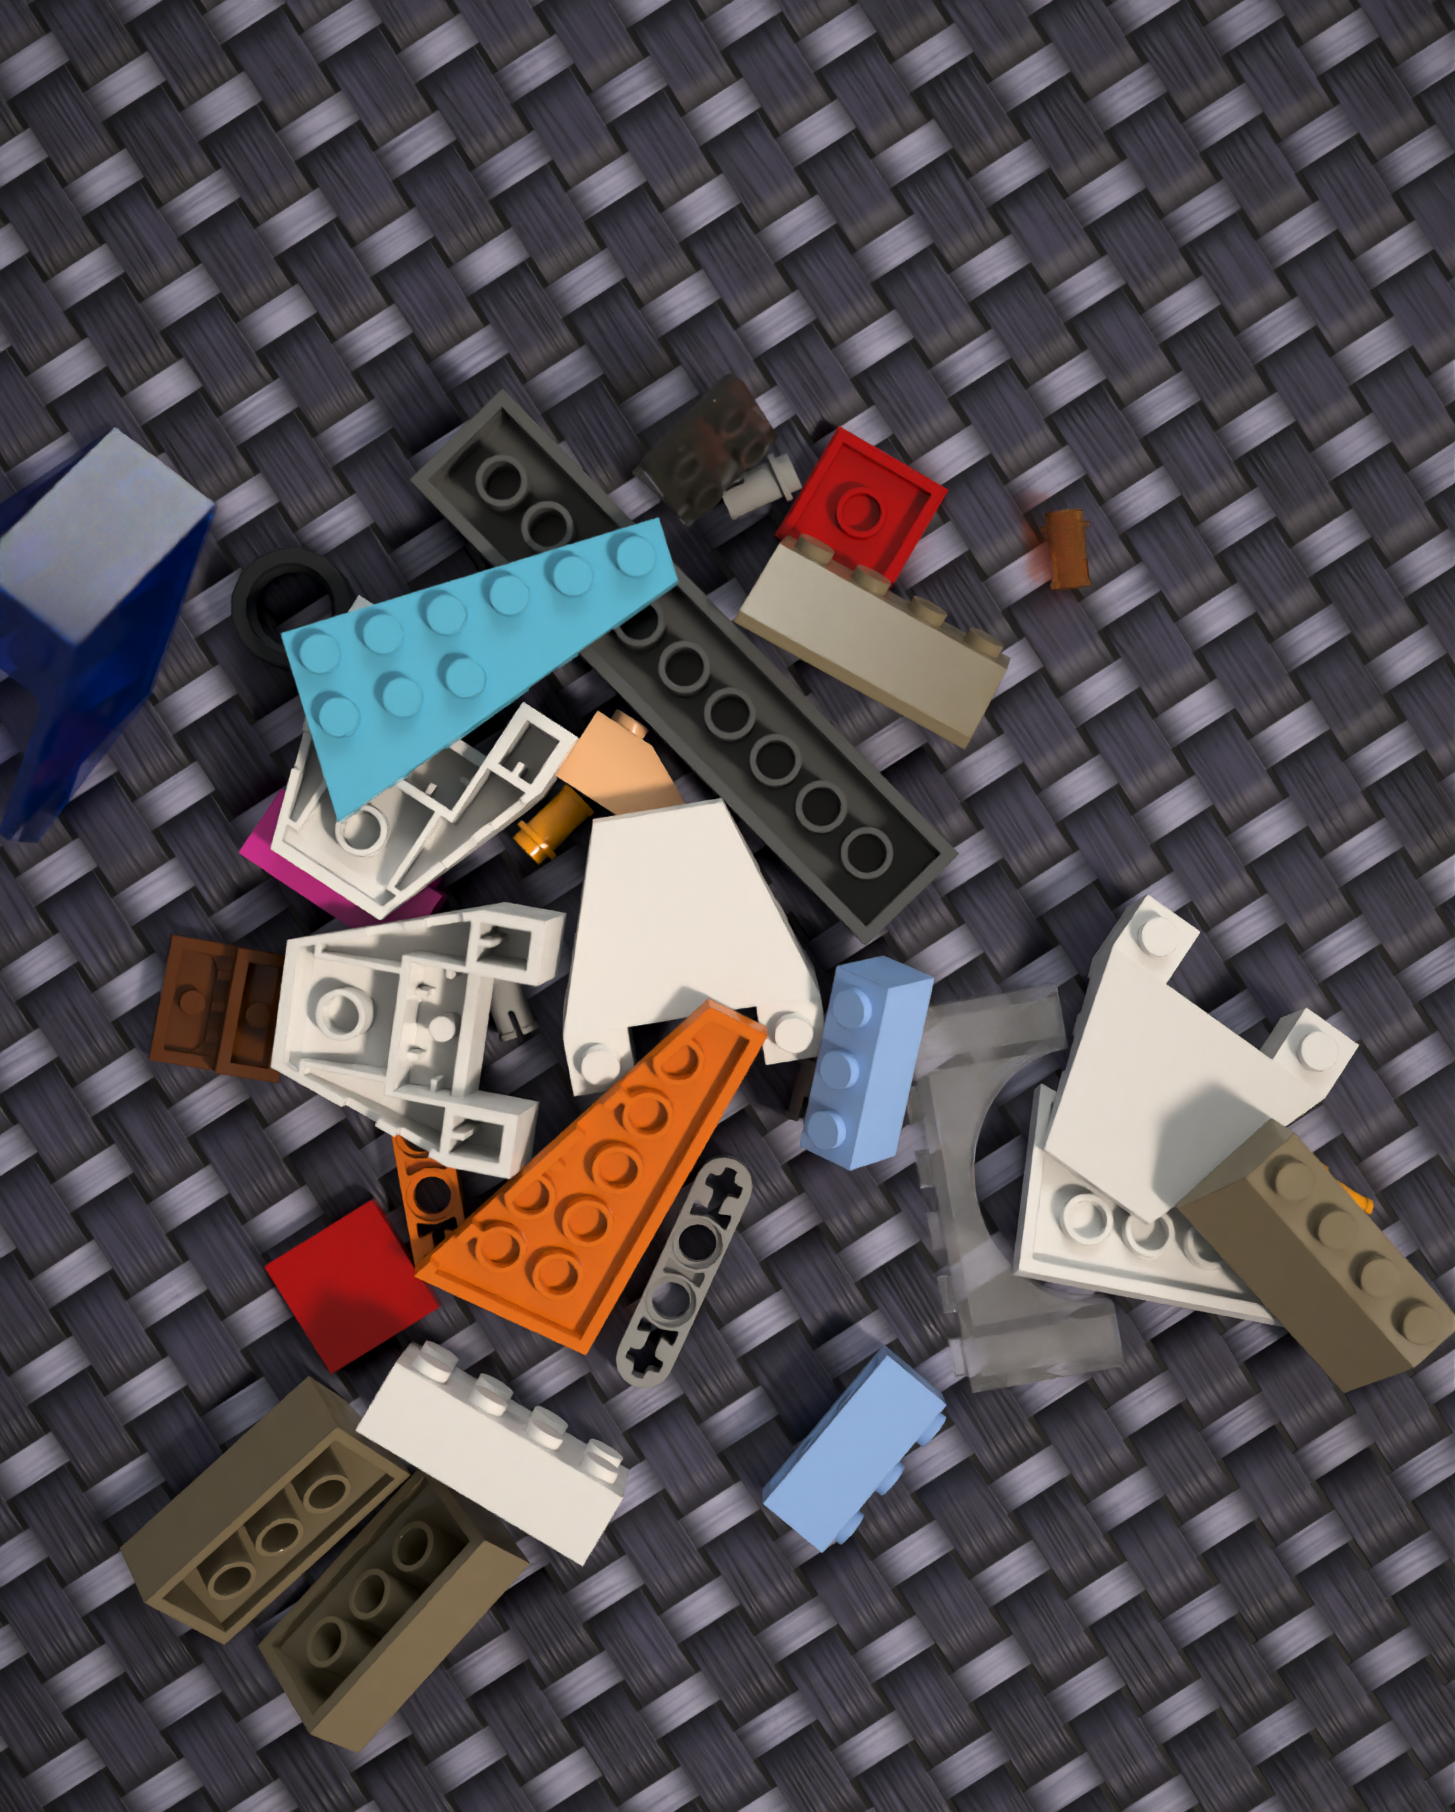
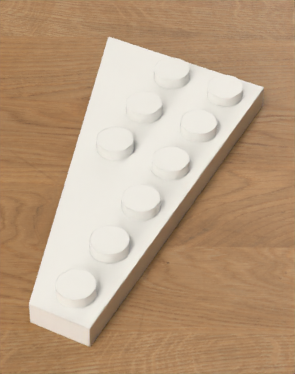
M1042 1083L1034 1089L1012 1275L1283 1327L1176 1206L1152 1223L1145 1225L1043 1152L1041 1148L1057 1092Z

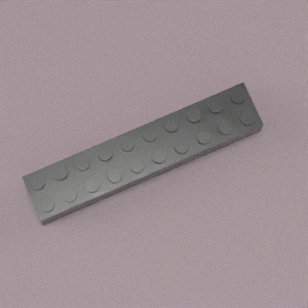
M503 388L410 479L418 492L493 568L635 525L616 503ZM673 563L678 585L616 629H611L579 652L578 655L719 798L723 799L730 810L862 944L867 945L959 853Z

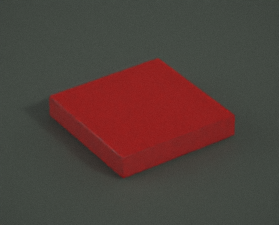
M838 426L774 538L781 542L787 535L798 540L801 534L810 535L831 547L835 551L832 560L854 571L857 565H863L883 575L891 582L888 589L890 591L946 496L948 489Z
M375 1197L264 1266L330 1374L335 1373L441 1306V1302L429 1283L414 1277V1259Z

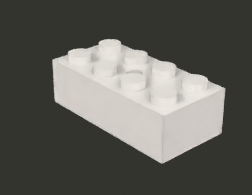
M412 1340L393 1366L355 1431L583 1566L624 1497L629 1469L620 1465L623 1457L616 1450L599 1440L590 1439L588 1444H585L565 1432L568 1424L553 1412L540 1406H535L534 1410L530 1411L511 1400L513 1391L496 1378L481 1373L478 1379L459 1369L456 1367L459 1359L446 1348L431 1341H426L421 1346Z

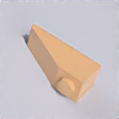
M618 709L611 719L599 711L596 712L556 774L558 778L615 815L686 804L652 745L643 740L649 729Z

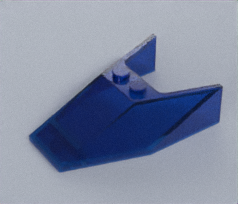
M116 426L0 504V669L36 697L39 704V714L0 826V835L8 841L37 843L152 695L218 505Z

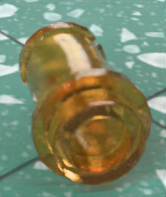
M1068 509L1045 513L1046 525L1040 527V533L1047 534L1052 580L1050 584L1051 590H1067L1092 586V580L1089 576L1085 530L1091 528V522L1084 521L1083 509Z

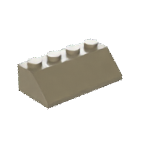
M801 534L798 540L787 535L777 546L734 622L965 750L1007 671L1010 657L1001 653L1004 645L995 637L980 629L970 627L966 634L944 621L948 614L939 606L924 598L914 596L911 602L892 593L888 590L891 582L868 567L857 565L855 570L852 571L832 560L835 551L822 541L807 534Z
M1272 1118L1175 1204L1176 1208L1343 1393L1415 1368L1455 1332L1454 1312L1296 1133Z
M308 1376L156 1516L148 1521L120 1547V1550L145 1604L225 1645L411 1474L394 1453L355 1431L362 1417L345 1399Z
M418 1468L264 1638L258 1647L309 1734L359 1753L528 1567L530 1562L502 1523L486 1508Z

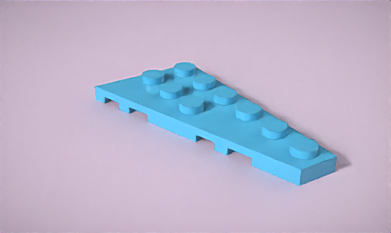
M659 517L281 633L337 821L339 823L345 822L359 812L361 807L388 788L391 789L410 775L409 773L437 753L452 746L529 691L531 686L557 668L560 669L578 656L579 652L611 629H616L678 585V579Z

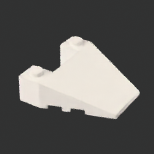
M359 595L348 612L374 604ZM523 702L488 756L483 755L464 741L459 740L413 770L407 778L391 789L388 788L361 807L359 812L345 822L339 823L305 717L302 728L304 733L295 767L291 769L270 849L379 920H383L546 798L558 780L557 772L579 739Z
M718 798L593 819L578 922L572 948L571 966L563 1005V1042L574 1096L607 1091L637 1064L632 1026L687 1018L708 998L732 1010L756 1006L758 1021L766 1026L768 1033L763 1043L766 1065L817 1057L825 1020L814 965L794 934L785 912L765 881L756 859L723 799Z
M1148 894L1126 908L1092 959L1088 974L1090 980L1081 1013L1077 1015L1072 1033L1074 1040L1066 1070L1062 1071L1041 1148L1047 1155L1145 1225L1152 1223L1173 1208L1176 1203L1270 1118L1283 1126H1287L1326 1098L1359 1046L1306 1007L1280 1018L1259 1051L1168 986L1166 983L1200 934V931Z
M503 902L287 940L271 1068L340 1107L347 1105L377 1122L375 1125L377 1128L393 1137L400 1135L430 1152L428 1155L430 1158L446 1167L510 1179L531 1161L539 1102L479 1090L494 978L539 986L558 977L567 913Z

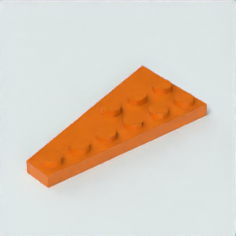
M708 998L529 1161L520 1172L507 1181L416 1264L414 1277L583 1355H587L768 1036L766 1026Z

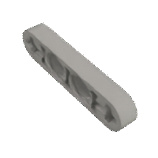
M726 1154L713 1156L705 1161L697 1172L618 1347L616 1356L617 1370L623 1380L631 1386L642 1389L655 1387L667 1378L673 1368L751 1196L753 1187L751 1173L745 1163L737 1157ZM725 1167L736 1171L734 1182L742 1187L738 1196L728 1193L724 1197L718 1214L730 1215L731 1217L727 1225L723 1226L710 1214L691 1211V1208L696 1200L707 1208L713 1196L714 1186L706 1182V1178L710 1173L721 1175ZM696 1224L708 1227L716 1238V1246L711 1255L698 1260L686 1256L679 1244V1238L684 1229ZM664 1283H678L689 1294V1306L679 1316H664L654 1306L653 1294ZM645 1316L658 1328L677 1331L678 1333L674 1340H670L662 1333L656 1346L655 1357L663 1361L660 1367L649 1365L645 1372L641 1373L633 1369L635 1358L628 1354L627 1351L630 1347L641 1349L644 1346L651 1327L639 1326L638 1324L641 1318Z

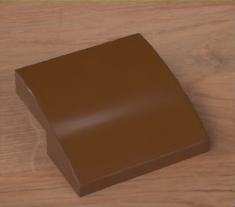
M171 933L147 1058L150 1061L213 1070L216 1074L279 1083L280 1072L271 1068L285 954Z

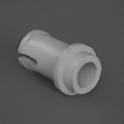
M772 452L767 455L768 462L729 480L717 483L733 521L784 496L787 502L793 500L791 493L801 489L802 486L787 453L775 458Z
M494 978L490 1012L497 1027L500 1042L517 1038L516 1031L508 1014L509 1011H514L523 1035L537 1029L539 1025L534 1020L521 984Z

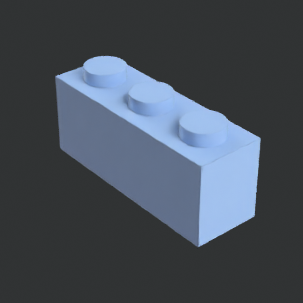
M886 956L874 957L836 967L800 1147L849 1171L896 1156L935 977Z
M883 1345L762 1489L763 1504L821 1553L827 1549L833 1540L840 1545L843 1544L861 1523L864 1514L859 1509L873 1492L876 1491L882 1496L899 1479L905 1468V1465L900 1462L915 1442L922 1447L925 1446L944 1424L946 1416L941 1411L947 1404L942 1393L888 1347Z

